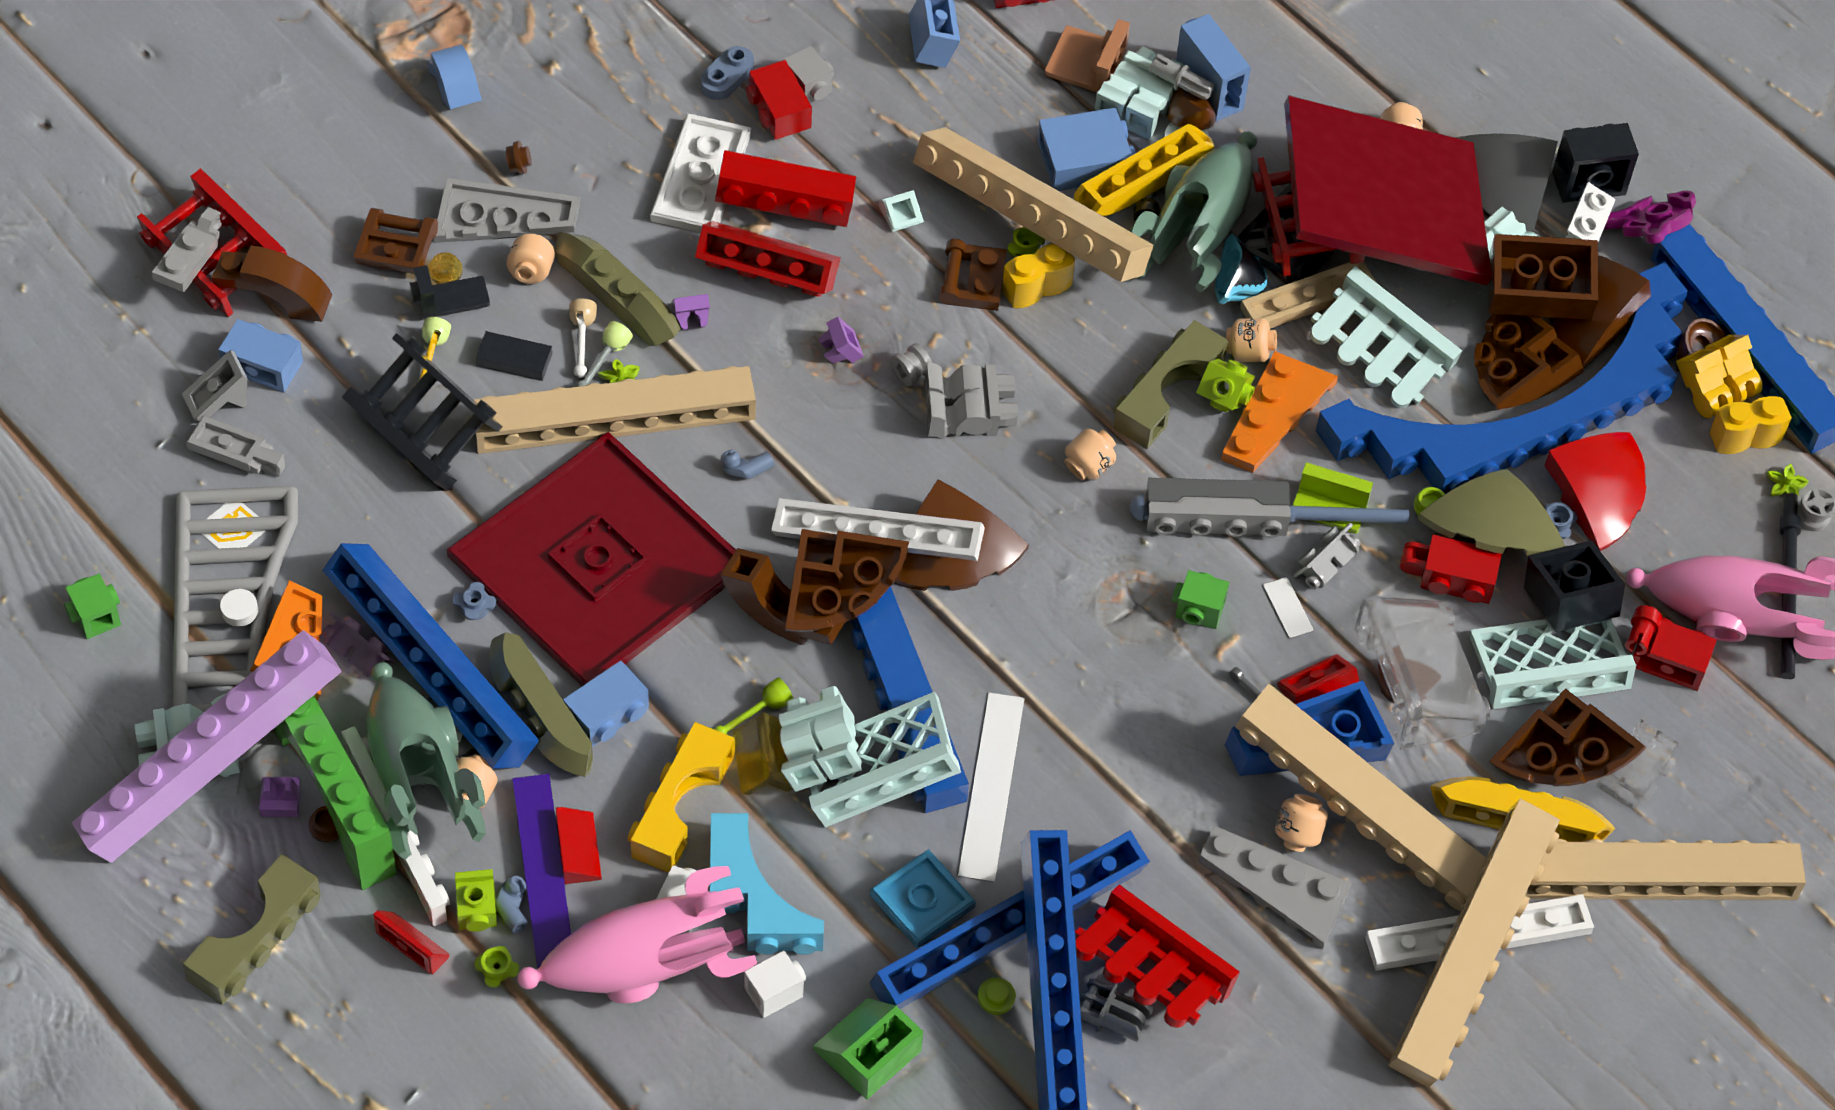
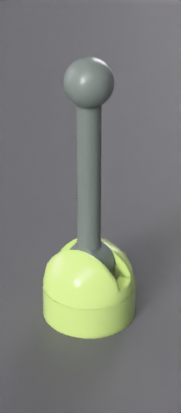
M616 321L609 322L602 337L605 346L604 350L583 381L577 382L575 387L588 385L611 351H621L629 344L633 335L626 326Z

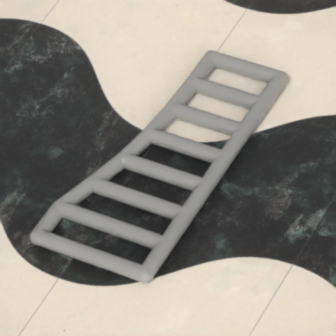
M295 486L180 491L177 494L172 707L187 704L188 687L238 685L252 673L250 668L265 636L267 614L274 584L298 524V490ZM284 500V515L190 520V505ZM280 530L274 546L190 550V534ZM268 560L262 577L189 580L190 564ZM235 589H245L250 592L258 591L256 598L258 614L251 623L249 639L188 642L189 625L227 623L222 617L221 609L189 611V595L228 593ZM248 653L247 670L188 673V656ZM212 703L191 705L204 713L212 706Z

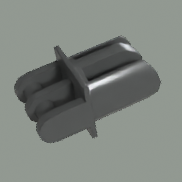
M1089 979L1087 983L1088 991L1083 992L1080 996L1082 1002L1080 1005L1081 1020L1096 1026L1097 1032L1100 1031L1101 1027H1104L1137 1042L1141 1036L1145 1020L1149 1019L1153 1008L1148 1005L1139 1004L1135 999L1117 992L1118 984L1112 987L1096 979ZM1098 994L1107 998V1000L1097 997ZM1091 1008L1100 1011V1014L1091 1011Z

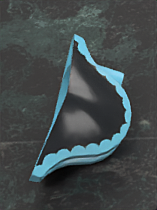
M1231 233L1225 240L1220 259L1222 268L1215 280V294L1220 304H1225L1228 301L1241 302L1244 299L1258 295L1266 287L1268 281L1266 270L1259 261V258L1254 256Z

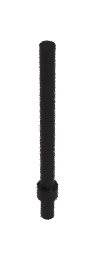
M1786 493L1784 495L1783 516L1780 518V534L1783 535V565L1797 569V536L1801 533V518L1798 516V495ZM1782 593V611L1796 614L1797 595ZM1781 637L1782 679L1791 680L1795 678L1796 650L1793 643L1794 638Z

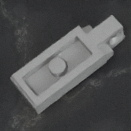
M208 207L202 213L198 222L192 220L189 225H186L152 271V279L185 292L218 247L217 240L220 236L218 229L221 227V213Z
M207 416L201 418L186 441L188 450L248 472L259 474L260 470H262L264 473L280 477L286 467L284 454L273 451V446L266 442L265 437Z

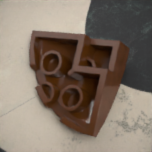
M1598 255V302L1592 319L1550 317V323L1553 324L1557 338L1579 354L1583 369L1629 327L1628 318L1651 297L1650 280L1616 261Z
M1492 314L1485 323L1486 333L1482 342L1476 343L1474 364L1478 372L1479 386L1489 402L1498 410L1516 407L1539 399L1566 385L1584 372L1579 354L1557 338L1555 329L1536 316Z
M938 479L924 499L916 515L982 522L985 529L978 561L907 552L902 569L894 584L926 591L929 586H949L951 591L974 587L978 585L980 579L995 572L1001 575L1011 568L1027 551L1029 544L984 506Z
M802 529L785 631L812 632L830 629L851 619L854 620L878 603V600L898 577L906 558L909 541L838 531L837 534Z
M1565 688L1544 711L1538 708L1489 761L1490 764L1500 771L1525 782L1553 786H1572L1613 774L1636 759L1646 747L1591 703L1589 705L1585 704Z

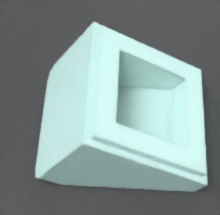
M914 190L878 202L891 232L924 222Z

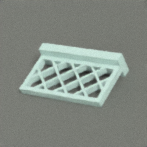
M1547 619L1470 630V640L1490 689L1489 701L1492 709L1552 701L1565 688L1576 697L1631 689L1636 664L1632 655H1626L1612 619L1564 630L1572 634L1567 641L1550 634L1554 629ZM1602 623L1605 631L1600 637L1585 630V627ZM1528 634L1536 638L1537 641L1531 647L1516 638L1519 635ZM1579 637L1594 644L1590 652L1574 646L1573 643ZM1494 639L1503 645L1497 652L1484 646L1482 641ZM1544 642L1560 649L1555 658L1538 650ZM1509 647L1525 654L1521 662L1504 655ZM1602 648L1615 654V657L1602 659L1595 655ZM1568 653L1583 661L1567 664L1561 660ZM1533 658L1548 665V667L1532 669L1526 665ZM1499 663L1513 670V672L1495 675L1493 669Z
M932 692L855 724V738L859 736L866 738L857 754L863 763L873 766L870 772L856 778L853 777L856 772L836 778L839 780L836 786L822 792L821 787L824 783L810 787L812 796H809V800L814 813L823 825L828 827L961 773L959 762L953 754L937 694ZM929 707L932 708V713L925 724L914 721L920 711ZM893 722L899 724L891 738L880 735L886 725ZM909 728L920 731L912 745L900 742ZM929 735L940 738L941 743L925 750L921 749ZM875 741L886 745L878 759L866 756ZM895 749L907 752L904 758L890 764L887 763Z

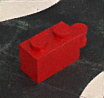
M1432 535L1430 545L1418 542L1405 543L1399 568L1405 573L1422 577L1420 584L1422 589L1430 590L1435 594H1448L1465 598L1473 603L1482 602L1490 604L1502 554L1476 548V544Z

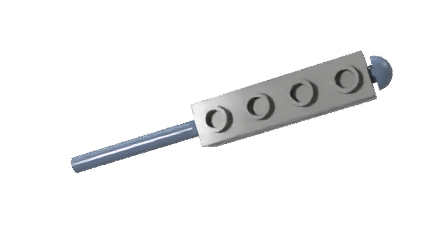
M1148 477L1145 499L1144 494H1138L1130 502L1132 516L1140 521L1146 520V532H1157L1163 535L1192 533L1198 536L1227 534L1233 537L1263 535L1264 537L1274 538L1277 536H1287L1289 523L1296 520L1408 524L1409 510L1291 506L1289 481Z

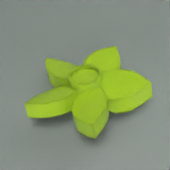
M615 359L612 363V370L601 371L598 373V377L604 380H611L610 383L621 382L625 379L635 380L640 367L632 364L624 367L622 362Z
M1788 464L1785 467L1783 474L1777 471L1767 472L1770 480L1776 483L1771 490L1770 497L1779 496L1783 493H1795L1799 497V490L1809 483L1805 477L1795 476L1792 464Z

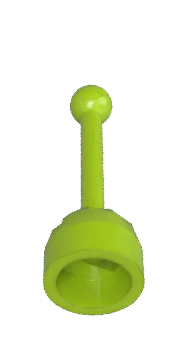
M777 677L764 687L762 701L726 725L716 726L714 730L727 734L728 731L766 706L775 709L786 707L788 701L794 699L785 682Z

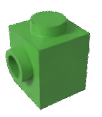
M1188 570L1184 583L1177 582L1172 597V602L1177 603L1175 617L1191 625H1203L1217 629L1230 582L1215 578L1205 572L1198 573Z
M100 573L91 577L81 578L74 584L65 587L69 602L64 603L67 615L72 623L79 622L87 639L121 625L116 606L120 604L117 592L112 584L105 585Z

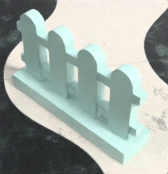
M1356 266L1346 275L1342 289L1338 287L1333 293L1336 301L1323 315L1316 312L1311 318V321L1314 323L1310 333L1313 342L1325 344L1331 338L1335 339L1341 344L1337 352V359L1341 364L1350 366L1360 359L1368 366L1364 373V381L1367 385L1377 387L1386 380L1395 387L1390 399L1397 408H1405L1412 401L1418 405L1424 397L1420 391L1433 377L1440 380L1446 371L1449 372L1457 363L1462 352L1460 348ZM1355 313L1363 321L1350 336H1347L1340 328ZM1381 334L1390 342L1375 358L1366 350ZM1408 355L1417 363L1402 379L1393 370Z

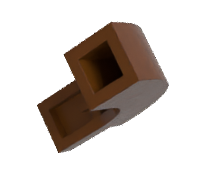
M737 548L721 573L727 591L739 607L760 625L789 641L804 645L807 639L831 645L844 625L842 623L830 629L812 632L785 631L791 589L778 578L767 555Z

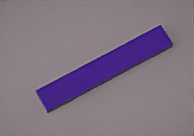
M550 774L512 778L537 969L541 966L547 955L571 935Z

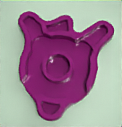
M1683 190L1667 194L1668 201L1653 203L1652 196L1643 198L1623 210L1610 212L1604 229H1622L1624 236L1644 237L1645 241L1649 244L1662 242L1666 235L1684 228L1692 221L1694 217L1693 208L1696 204L1695 194L1692 191Z

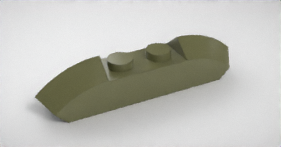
M559 232L554 248L555 257L559 264L649 346H657L677 335L681 329L680 324L665 303L607 249L587 236Z
M505 632L493 638L489 650V664L493 680L499 691L510 694L517 710L524 709L529 718L527 720L531 731L537 738L541 737L536 745L537 748L548 760L563 770L582 777L589 775L593 764L592 743L521 637Z

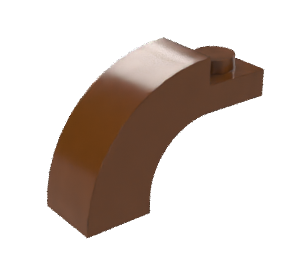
M250 245L248 253L222 251L211 277L217 287L252 290L273 298L285 308L290 319L322 322L332 298V293L326 283L310 268L285 254Z

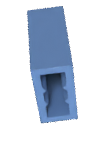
M1209 14L1197 19L1188 20L1180 28L1176 61L1182 63L1183 67L1185 65L1189 66L1191 72L1214 84V90L1206 100L1214 109L1216 114L1215 121L1217 122L1244 110L1251 67Z
M1116 108L1039 120L1037 143L1051 186L1057 191L1079 188L1084 182L1136 154L1134 146H1129L1127 141L1128 129L1125 120H1120Z

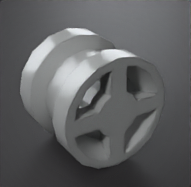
M918 343L910 345L904 354L897 353L891 357V366L895 375L906 386L916 383L919 376H925L927 362H932L929 354Z
M1819 487L1810 488L1804 492L1798 506L1801 526L1809 531L1818 532L1824 530L1829 525L1834 514L1835 497L1828 490Z

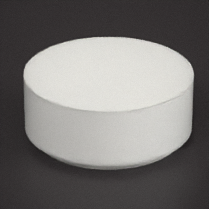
M235 589L229 591L221 600L222 617L230 625L245 626L257 617V600L248 590Z

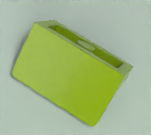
M1306 462L1293 506L1367 508L1374 482ZM1310 520L1330 527L1336 526L1338 529H1342L1349 523H1352L1353 526L1347 532L1353 534L1359 532L1362 523Z

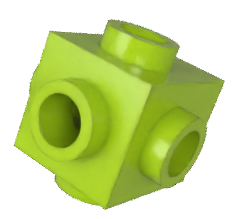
M1220 359L1209 361L1196 393L1210 399L1209 404L1212 407L1229 412V409L1235 410L1241 408L1242 404L1246 406L1249 403L1255 387L1251 385L1255 376L1247 373V367L1237 361L1228 360L1226 363Z

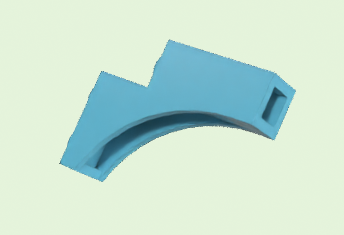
M711 813L710 867L729 866L731 875L711 883L710 892L740 887L744 901L725 907L724 910L726 914L748 911L747 951H756L760 954L794 951L802 955L823 951L824 920L807 915L788 904L768 885L758 869L749 841L748 813Z

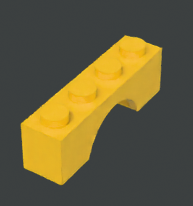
M694 722L688 734L683 733L676 746L677 755L673 763L667 762L660 776V787L657 792L651 791L644 805L645 814L640 822L635 821L627 838V841L631 843V858L667 873L670 872L673 865L677 866L688 845V826L681 821L675 812L678 801L683 795L694 788L705 785H720L735 757L734 737Z

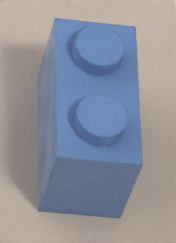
M916 0L908 15L915 62L946 68L960 43L954 0Z
M237 319L218 349L220 358L229 350L235 352L248 380L285 393L303 363L300 341L288 334H279L265 329L258 323H248Z
M619 661L563 699L591 741L592 747L600 741H608L616 734L619 728L628 722L639 720L649 709L648 689L622 661Z

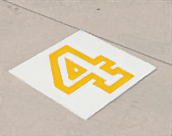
M242 502L225 503L207 519L259 516ZM265 531L207 533L202 535L219 549L240 548L250 545Z

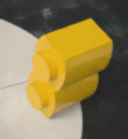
M1053 243L1043 246L1035 254L1015 257L1004 266L1002 292L1013 308L1028 307L1038 302L1043 296H1054L1063 293L1073 284L1076 259L1071 253Z
M1762 397L1751 404L1733 402L1723 405L1718 409L1709 434L1717 453L1736 454L1745 451L1749 447L1759 449L1770 448L1782 442L1791 420V415L1784 399L1781 397Z

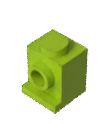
M493 869L455 872L459 930L481 932L491 927H497Z

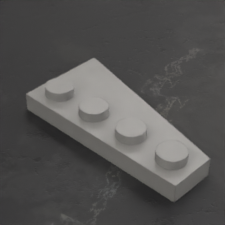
M447 177L437 218L438 231L434 242L518 237L524 234L571 233L575 231L581 203L580 196Z
M1215 825L1199 858V862L1233 887L1236 889L1242 888L1255 897L1254 901L1264 909L1269 907L1285 919L1284 923L1295 931L1300 929L1313 939L1312 943L1322 950L1352 885L1349 881Z

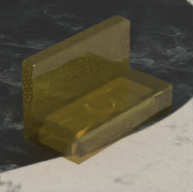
M764 712L733 731L741 793L747 796L767 784L786 792L793 790V787L781 771L782 764L788 762L781 744L780 732L782 726L779 718Z

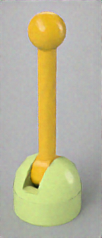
M439 317L426 318L422 328V337L429 344L426 357L430 361H432L435 346L438 347L444 344L449 338L451 324ZM422 368L420 379L427 372L425 368Z

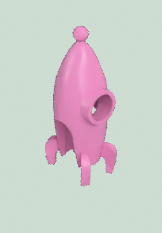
M1705 555L1664 565L1650 574H1645L1639 568H1633L1626 575V582L1630 587L1637 589L1643 585L1647 586L1668 607L1696 622V630L1702 631L1707 636L1719 641L1739 642L1745 640L1747 635L1794 638V648L1802 657L1821 660L1835 659V631L1824 629V620L1769 609L1762 606L1756 599L1765 592L1829 598L1830 590H1835L1834 558L1825 556L1812 558L1807 563L1805 571H1801L1785 565L1738 556Z
M716 866L697 870L686 879L684 884L686 895L665 897L612 911L584 924L557 945L547 955L538 969L535 970L532 967L521 969L517 977L518 983L522 988L528 990L535 988L540 981H544L554 987L571 991L606 993L611 1001L629 1004L639 1002L654 994L659 987L658 982L683 974L705 963L710 973L715 977L728 978L742 973L757 964L755 955L731 959L727 956V952L733 950V947L745 943L742 929L725 933L723 927L680 934L726 915L725 907L744 901L741 889L739 887L719 892L708 891V886L711 883L731 875L729 866Z

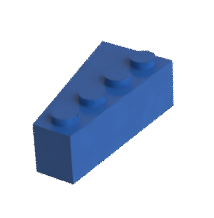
M1363 680L1295 704L1366 762L1386 760L1394 745V741ZM1235 726L1231 728L1224 745L1239 776L1289 771L1287 768L1281 769L1270 760L1269 754L1261 747L1246 742L1240 735V730Z

